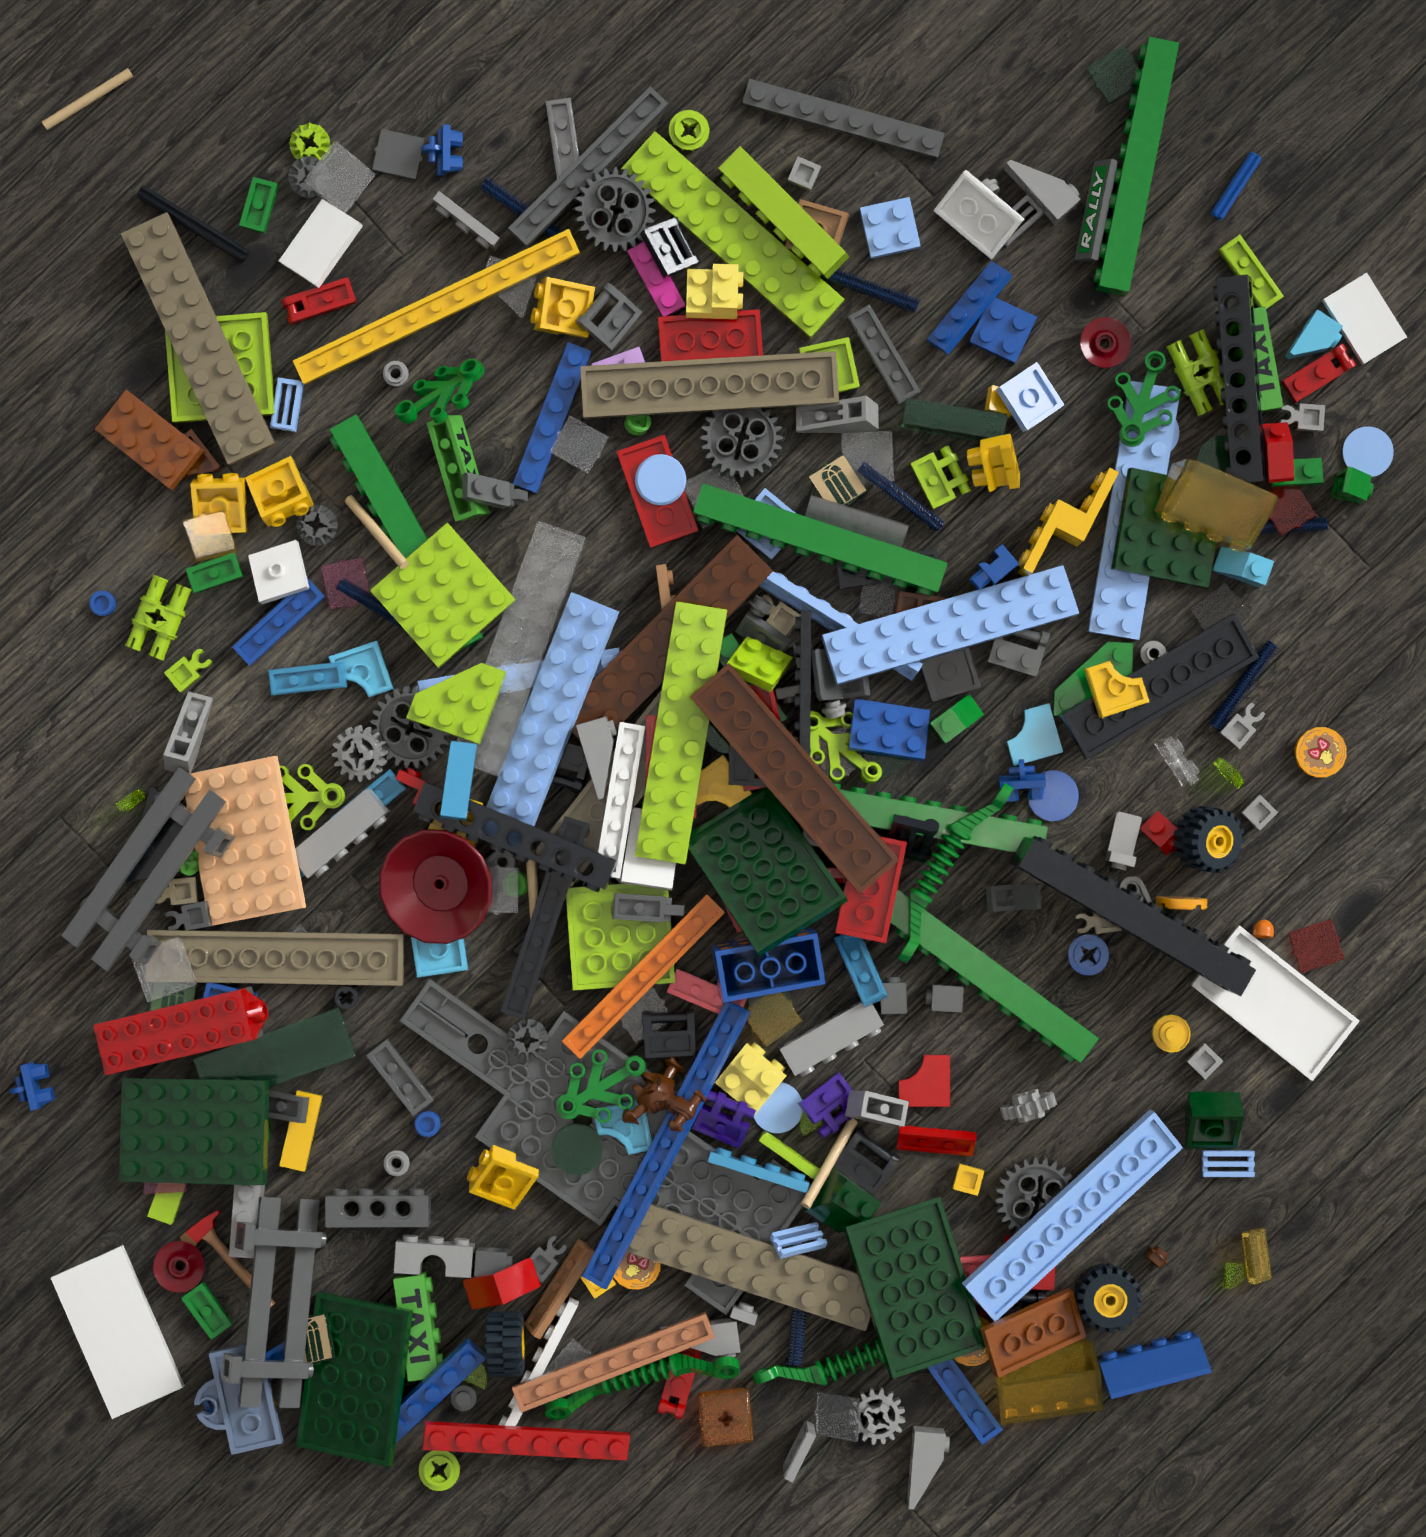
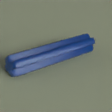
M1254 152L1248 154L1211 211L1212 217L1219 221L1225 217L1260 163L1261 157Z

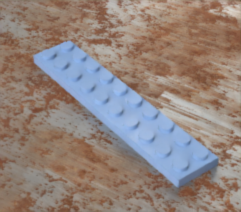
M1131 381L1139 397L1143 383ZM1154 385L1149 399L1165 392L1167 387ZM1170 391L1167 395L1170 398H1174L1177 396V393ZM1126 398L1124 411L1131 420L1134 410ZM1179 400L1175 403L1167 402L1144 414L1142 423L1156 417L1159 411L1166 409L1173 416L1172 423L1169 426H1159L1145 433L1144 441L1136 447H1128L1119 440L1115 471L1119 473L1111 488L1088 632L1132 640H1139L1150 577L1113 570L1111 566L1128 468H1137L1167 475ZM1162 415L1160 420L1166 422L1169 420V416ZM1131 431L1127 436L1133 439L1137 436V433Z
M1062 565L981 590L823 634L821 638L836 685H840L1078 615L1079 611L1064 566Z
M571 592L486 807L535 826L619 611ZM489 821L485 825L486 834L490 836L496 834L498 830L497 824ZM517 831L511 832L508 837L510 844L513 846L520 844L522 839L521 834Z
M1150 1109L964 1280L962 1285L993 1321H997L1183 1147L1156 1113Z

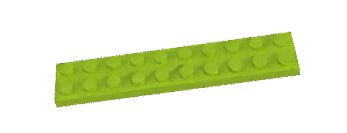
M656 131L621 168V170L627 169L628 177L633 173L637 174L635 182L644 180L645 182L641 187L642 190L650 189L651 191L648 195L674 218L678 217L681 224L724 263L738 264V272H743V279L810 339L844 302L845 299L818 277L806 264Z
M676 601L634 855L636 857L686 864L709 719L690 696L717 673L727 615L726 609Z

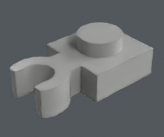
M1300 403L1297 410L1288 405L1283 406L1279 410L1287 412L1289 419L1279 420L1278 423L1288 422V425L1296 423V430L1322 432L1324 429L1325 405Z
M1253 703L1248 704L1244 708L1243 717L1236 713L1219 732L1237 749H1241L1256 731L1252 723L1260 721L1265 715L1262 711L1256 717H1253L1250 714V710L1255 705Z

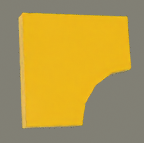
M1110 661L1084 669L1099 718L1149 702L1142 678L1131 679L1122 676L1114 669Z
M722 755L701 770L696 804L699 805L705 801H718L730 808L752 793L750 790L744 792L743 786L728 785L729 762Z

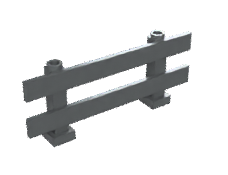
M178 767L164 789L155 796L151 808L91 894L81 902L79 911L61 935L76 948H79L95 923L108 931V936L91 959L105 971L110 970L126 946L132 950L129 956L136 962L146 964L149 962L162 942L153 936L141 935L137 930L200 840L206 844L203 850L212 856L221 858L235 838L228 831L220 828L214 829L210 826L227 802L209 789L194 812L180 803L196 780L195 777L181 767ZM169 817H171L183 828L119 918L107 906Z
M260 1197L257 1228H255L256 1224L237 1222L235 1248L253 1251L255 1245L244 1357L242 1359V1356L237 1354L224 1353L221 1380L228 1383H240L241 1377L239 1407H260L263 1378H281L278 1407L299 1408L302 1379H308L313 1376V1363L305 1362L304 1356L315 1248H323L326 1245V1233L317 1231L320 1200L299 1199L296 1230L278 1229L281 1198ZM276 1246L294 1247L283 1360H265Z

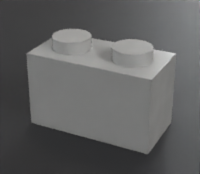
M849 1091L845 1116L885 1126L904 1127L909 1101L869 1091Z

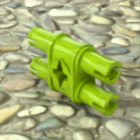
M1204 329L1189 336L1199 356L1194 362L1189 360L1181 340L1166 347L1176 366L1174 373H1177L1185 391L1183 392L1184 395L1186 394V396L1190 397L1197 416L1213 410L1203 390L1205 388L1204 385H1212L1220 405H1223L1221 401V388H1225L1224 378H1220L1219 363L1221 362L1217 355L1218 351L1212 349ZM1208 368V371L1202 376L1193 377L1200 369Z
M153 574L145 596L140 597V605L134 619L132 618L131 620L134 625L125 646L141 651L148 630H156L157 636L148 655L164 661L171 640L177 638V630L182 618L185 617V611L183 610L192 590L176 584L169 605L162 606L160 599L169 580ZM150 614H160L166 619V622L157 621Z

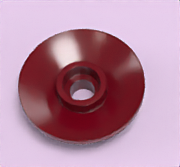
M1097 318L1091 321L1081 334V352L1085 359L1096 367L1111 368L1117 366L1124 361L1130 352V333L1126 326L1115 318ZM1106 340L1109 344L1108 348H1102L1100 341Z
M173 1241L164 1245L158 1251L153 1262V1271L156 1280L163 1288L171 1292L181 1293L193 1289L201 1281L205 1271V1261L200 1250L193 1244L186 1241ZM178 1261H183L185 1263L184 1269H179L177 1267Z

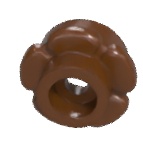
M1157 1245L1154 1249L1150 1246L1148 1247L1149 1251L1144 1256L1159 1269L1164 1264L1168 1265V1261L1165 1260L1168 1254Z

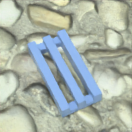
M278 377L274 398L275 414L271 416V429L296 433L304 387L302 381ZM283 384H287L282 423L278 424ZM294 385L297 387L291 425H287Z
M1202 1150V1176L1255 1177V1151ZM1208 1156H1247V1161H1208ZM1208 1167H1247V1171L1208 1170Z
M814 1222L773 1232L770 1239L779 1258L782 1259L825 1248L827 1241L822 1238L823 1233L821 1230H818V1223ZM813 1239L816 1240V1241H814V1242L802 1244V1242H805V1241H809V1240H813ZM792 1244H793V1245H797V1246H793V1247H789V1248L782 1249V1247H784V1246H788V1245H792Z

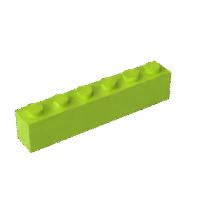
M741 146L719 167V170L723 173L721 177L723 182L730 189L735 186L741 192L738 195L739 198L747 206L752 203L758 209L756 215L765 224L770 221L776 227L773 232L783 242L788 239L793 244L790 249L800 259L805 256L811 262L808 267L818 277L823 274L828 279L849 258L848 254Z

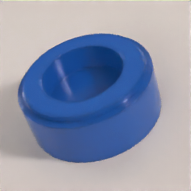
M97 591L90 597V609L98 616H109L116 609V599L107 591Z
M423 1111L415 1119V1129L423 1137L435 1135L441 1127L440 1117L433 1111Z

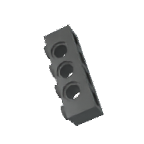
M340 1188L332 1189V1193H328L325 1196V1228L429 1227L431 1224V1193H425L423 1188L409 1189V1193H399L397 1188L383 1189V1193H373V1189L370 1188L358 1189V1193H348V1189ZM375 1201L382 1202L385 1207L384 1213L374 1212L372 1203ZM406 1201L409 1203L410 1212L401 1213L398 1209V1202ZM347 1202H356L359 1206V1212L356 1214L350 1213L346 1207Z

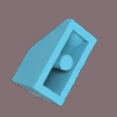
M1317 309L1311 314L1284 357L1293 359L1324 352L1330 346L1334 348L1342 337L1339 332L1343 325Z
M1221 546L1212 571L1261 588L1267 583L1274 561L1250 552Z

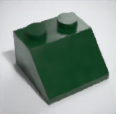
M1188 1092L1185 1107L1186 1148L1237 1149L1244 1119L1240 1092Z
M833 1167L810 1209L805 1207L803 1209L836 1232L841 1233L844 1232L843 1227L870 1219L881 1205V1202L866 1189Z

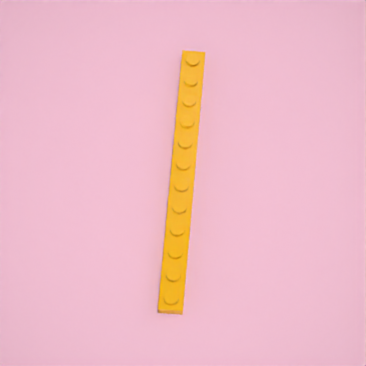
M567 229L293 360V363L303 384H309L581 253L570 230Z

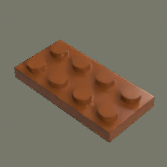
M125 390L95 428L97 432L172 491L204 452L202 448L128 390Z
M1069 1288L980 1328L993 1374L998 1378L1086 1337L1073 1290Z

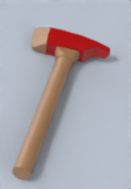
M220 1209L201 1219L180 1236L182 1241L189 1242L194 1246H197L201 1239L208 1242V1244L210 1243L249 1289L251 1288L252 1275L236 1257H229V1249L217 1237L218 1235L213 1228L216 1225V1216L221 1213ZM272 1298L270 1307H272L275 1304Z

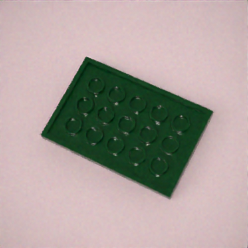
M763 787L696 828L690 834L688 850L759 957L848 902L847 897L782 803L768 787Z
M122 1078L119 1182L267 1185L269 1080Z
M940 1197L843 1227L890 1379H895L986 1348L980 1330L982 1326L972 1295L962 1285V1282L966 1280V1276Z
M318 1292L316 1293L313 1317L325 1316L332 1358L324 1359L320 1332L316 1329L314 1333L320 1360L317 1361L314 1334L311 1331L310 1346L313 1361L316 1362H312L309 1347L307 1362L313 1363L314 1371L313 1376L305 1379L296 1446L386 1467L392 1466L413 1310ZM313 1321V1329L319 1328L317 1323Z

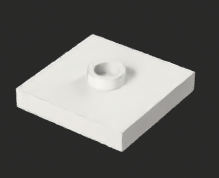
M296 540L248 555L258 600L261 604L309 589L300 546Z

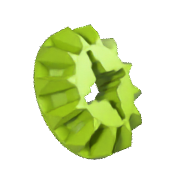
M684 110L672 118L669 125V136L673 145H677L681 150L694 151L702 147L707 141L709 125L702 114L693 110ZM683 125L688 128L695 126L693 131L695 137L689 134L682 137L685 130Z
M309 122L305 125H299L292 132L289 142L290 150L296 159L311 156L322 161L330 150V139L327 132L320 125ZM314 136L313 142L318 149L310 146L305 150L306 145L301 138L309 140Z
M433 1450L426 1453L419 1465V1476L423 1484L429 1489L435 1491L447 1490L458 1480L460 1465L456 1456L449 1451ZM434 1463H437L439 1466L447 1463L444 1469L445 1476L441 1473L431 1476L436 1468Z

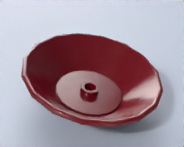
M423 829L404 836L387 853L379 873L380 898L388 917L404 934L423 943L449 944L468 937L484 921L492 902V877L483 856L467 839L447 830ZM438 879L444 882V887H440L437 884Z

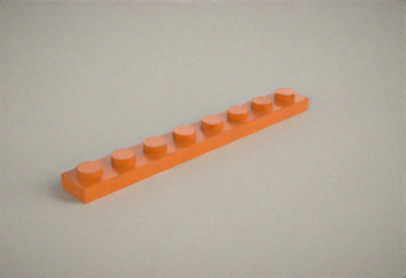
M706 894L562 1042L581 1059L725 912Z

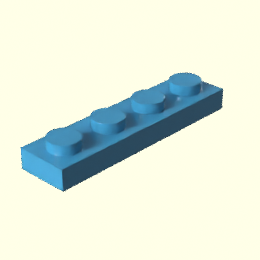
M717 1147L716 1151L710 1150L707 1159L710 1163L807 1193L810 1183L808 1180H805L806 1175L791 1171L789 1175L780 1172L781 1167L766 1163L764 1167L755 1164L756 1159L742 1155L741 1159L732 1157V1152Z

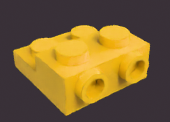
M550 277L541 279V282L536 284L534 290V297L538 298L537 308H533L531 313V323L535 324L534 330L556 335L565 334L588 338L589 333L581 329L575 323V320L579 315H584L593 304L595 287Z
M291 456L245 477L259 514L268 527L271 525L279 527L286 522V518L294 514L296 516L305 515L309 511V507L314 506L307 487L302 481L295 461Z
M237 473L223 474V478H213L212 474L197 475V479H194L190 484L195 534L247 532L245 478H238Z
M492 1145L489 1151L486 1149L482 1151L478 1167L472 1166L468 1172L469 1193L515 1210L539 1177V1169L516 1161V1153Z

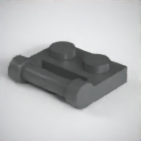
M606 283L601 289L602 293L584 315H579L575 323L581 329L587 331L605 349L611 351L642 314V311L612 284ZM610 298L616 302L597 326L594 325L591 321Z
M1028 629L1011 634L1037 642L1036 650L1005 641L1003 637L994 639L987 663L1037 677L1050 633L1044 631L1039 633Z

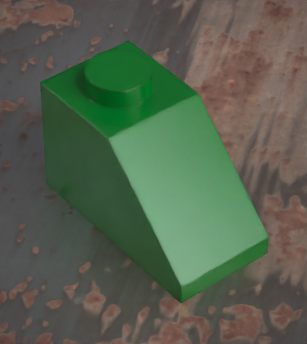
M1347 466L1335 473L1331 498L1358 504L1367 501V498H1370L1373 492V483H1370L1372 476Z
M968 694L932 720L929 726L941 743L945 744L977 721L984 713L971 695Z

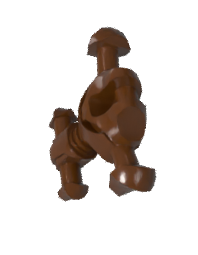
M670 1057L665 1060L667 1068L663 1075L644 1072L641 1077L646 1082L643 1087L637 1084L632 1086L638 1105L631 1111L627 1108L624 1109L622 1120L624 1123L640 1125L637 1119L646 1111L652 1114L662 1110H669L670 1114L676 1116L673 1121L668 1122L670 1130L682 1132L681 1126L685 1121L694 1118L696 1108L701 1102L705 1103L707 1098L700 1090L693 1092L694 1095L689 1101L685 1100L682 1096H675V1081L673 1077L675 1073H682L684 1068L676 1062L674 1057Z

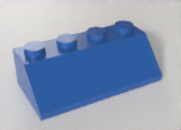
M1191 1331L1179 1332L1175 1338L1167 1340L1165 1337L1151 1340V1344L1145 1346L1133 1344L1127 1346L1126 1351L1118 1353L1116 1350L1107 1351L1101 1354L1102 1357L1096 1358L1103 1388L1111 1399L1212 1373L1200 1338L1195 1332L1191 1333Z

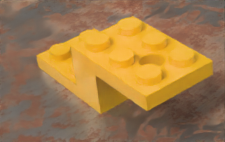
M1111 468L1104 473L1100 472L1090 489L1094 490L1092 495L1089 494L1084 499L1079 510L1061 500H1057L1054 504L1050 503L1045 508L1040 518L1043 521L1042 526H1038L1033 531L1028 541L1032 546L1029 550L1026 549L1018 560L1019 564L1017 566L1020 567L1018 574L1029 576L1033 573L1052 534L1076 547L1085 540L1119 472Z

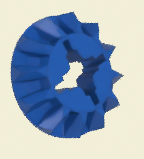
M1084 934L1079 936L1068 947L1070 965L1080 974L1094 975L1102 971L1107 965L1109 959L1108 947L1101 938L1095 935ZM1081 946L1087 950L1096 947L1092 954L1095 963L1088 959L1080 962L1081 957L1084 955Z

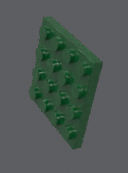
M1128 468L1111 569L1209 588L1226 487L1137 468Z

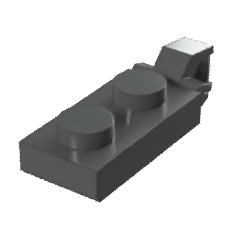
M469 472L462 474L463 500L501 509L512 508L514 504L521 505L523 502H528V492L514 489V484Z
M614 893L613 919L664 922L671 921V915L684 916L685 905L672 904V898H666V896Z

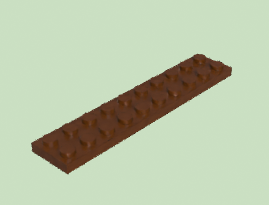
M736 534L593 678L572 733L580 739L576 727L577 724L607 716L608 721L613 720L617 729L620 722H624L663 683L676 601L726 609L727 618L773 570Z
M730 663L690 696L694 703L859 894L899 861L897 856Z

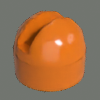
M1260 920L1254 925L1253 937L1273 939L1274 928L1270 921Z

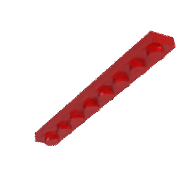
M425 1421L422 1449L627 1461L630 1434L629 1432Z

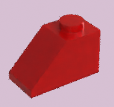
M1288 422L1263 424L1268 483L1294 481L1293 440Z

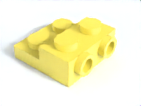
M713 264V270L687 269L686 318L737 319V309L743 308V294H738V287H743V272H738V264Z
M754 1042L752 1045L749 1043L745 1044L715 1083L738 1102L743 1101L747 1103L748 1107L755 1109L756 1114L787 1074L783 1072L786 1068L776 1059L769 1061L763 1055L766 1051Z

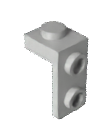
M1123 812L1116 813L1105 861L1112 862L1111 867L1126 871L1127 866H1135L1137 857H1134L1133 853L1142 821L1141 817Z

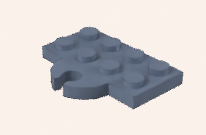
M245 1344L209 1353L214 1378L205 1382L198 1390L194 1400V1405H200L204 1400H211L214 1403L215 1410L213 1412L201 1411L197 1413V1417L209 1428L226 1430L231 1455L283 1442L270 1379L263 1378L260 1407H239L241 1377L240 1383H228L221 1380L224 1353H234L242 1356L243 1359Z

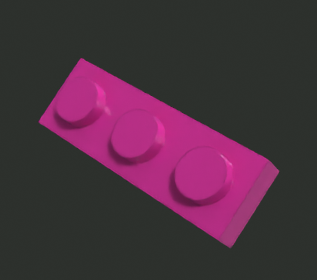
M645 242L627 250L630 259L662 317L671 316L684 309L686 305L671 277L663 278Z

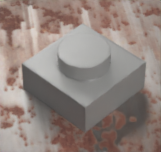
M798 156L789 175L788 182L811 192L821 166Z
M1257 795L1240 813L1260 831L1278 812L1261 795Z
M1202 1043L1186 1062L1206 1080L1222 1064L1223 1060L1205 1043Z
M739 1302V1305L734 1303L730 1310V1318L751 1325H755L758 1314L757 1311L753 1310V1305L745 1302Z

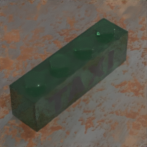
M906 398L900 428L980 441L1004 435L1008 415Z

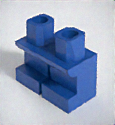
M1003 544L991 554L995 559L993 563L989 565L983 562L975 567L978 572L969 579V582L976 590H981L988 583L991 586L995 585L1019 564Z

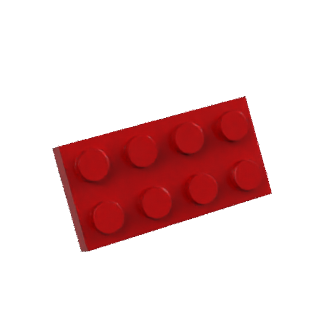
M760 309L737 311V319L686 318V315L658 317L661 361L763 356Z
M665 435L616 451L650 549L697 533L698 528L685 491L673 503L654 505L644 500L636 488V472L645 459L658 454L672 457Z
M879 836L897 856L899 861L861 894L846 878L843 893L847 897L848 902L840 906L835 933L886 943L907 842Z

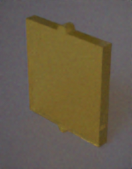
M224 510L208 514L202 512L199 516L183 519L197 562L237 553L238 550Z
M782 992L765 995L746 1009L751 1012L747 1019L752 1027L751 1031L753 1033L756 1032L766 1047L802 1022V1019L792 1007V1001H788Z

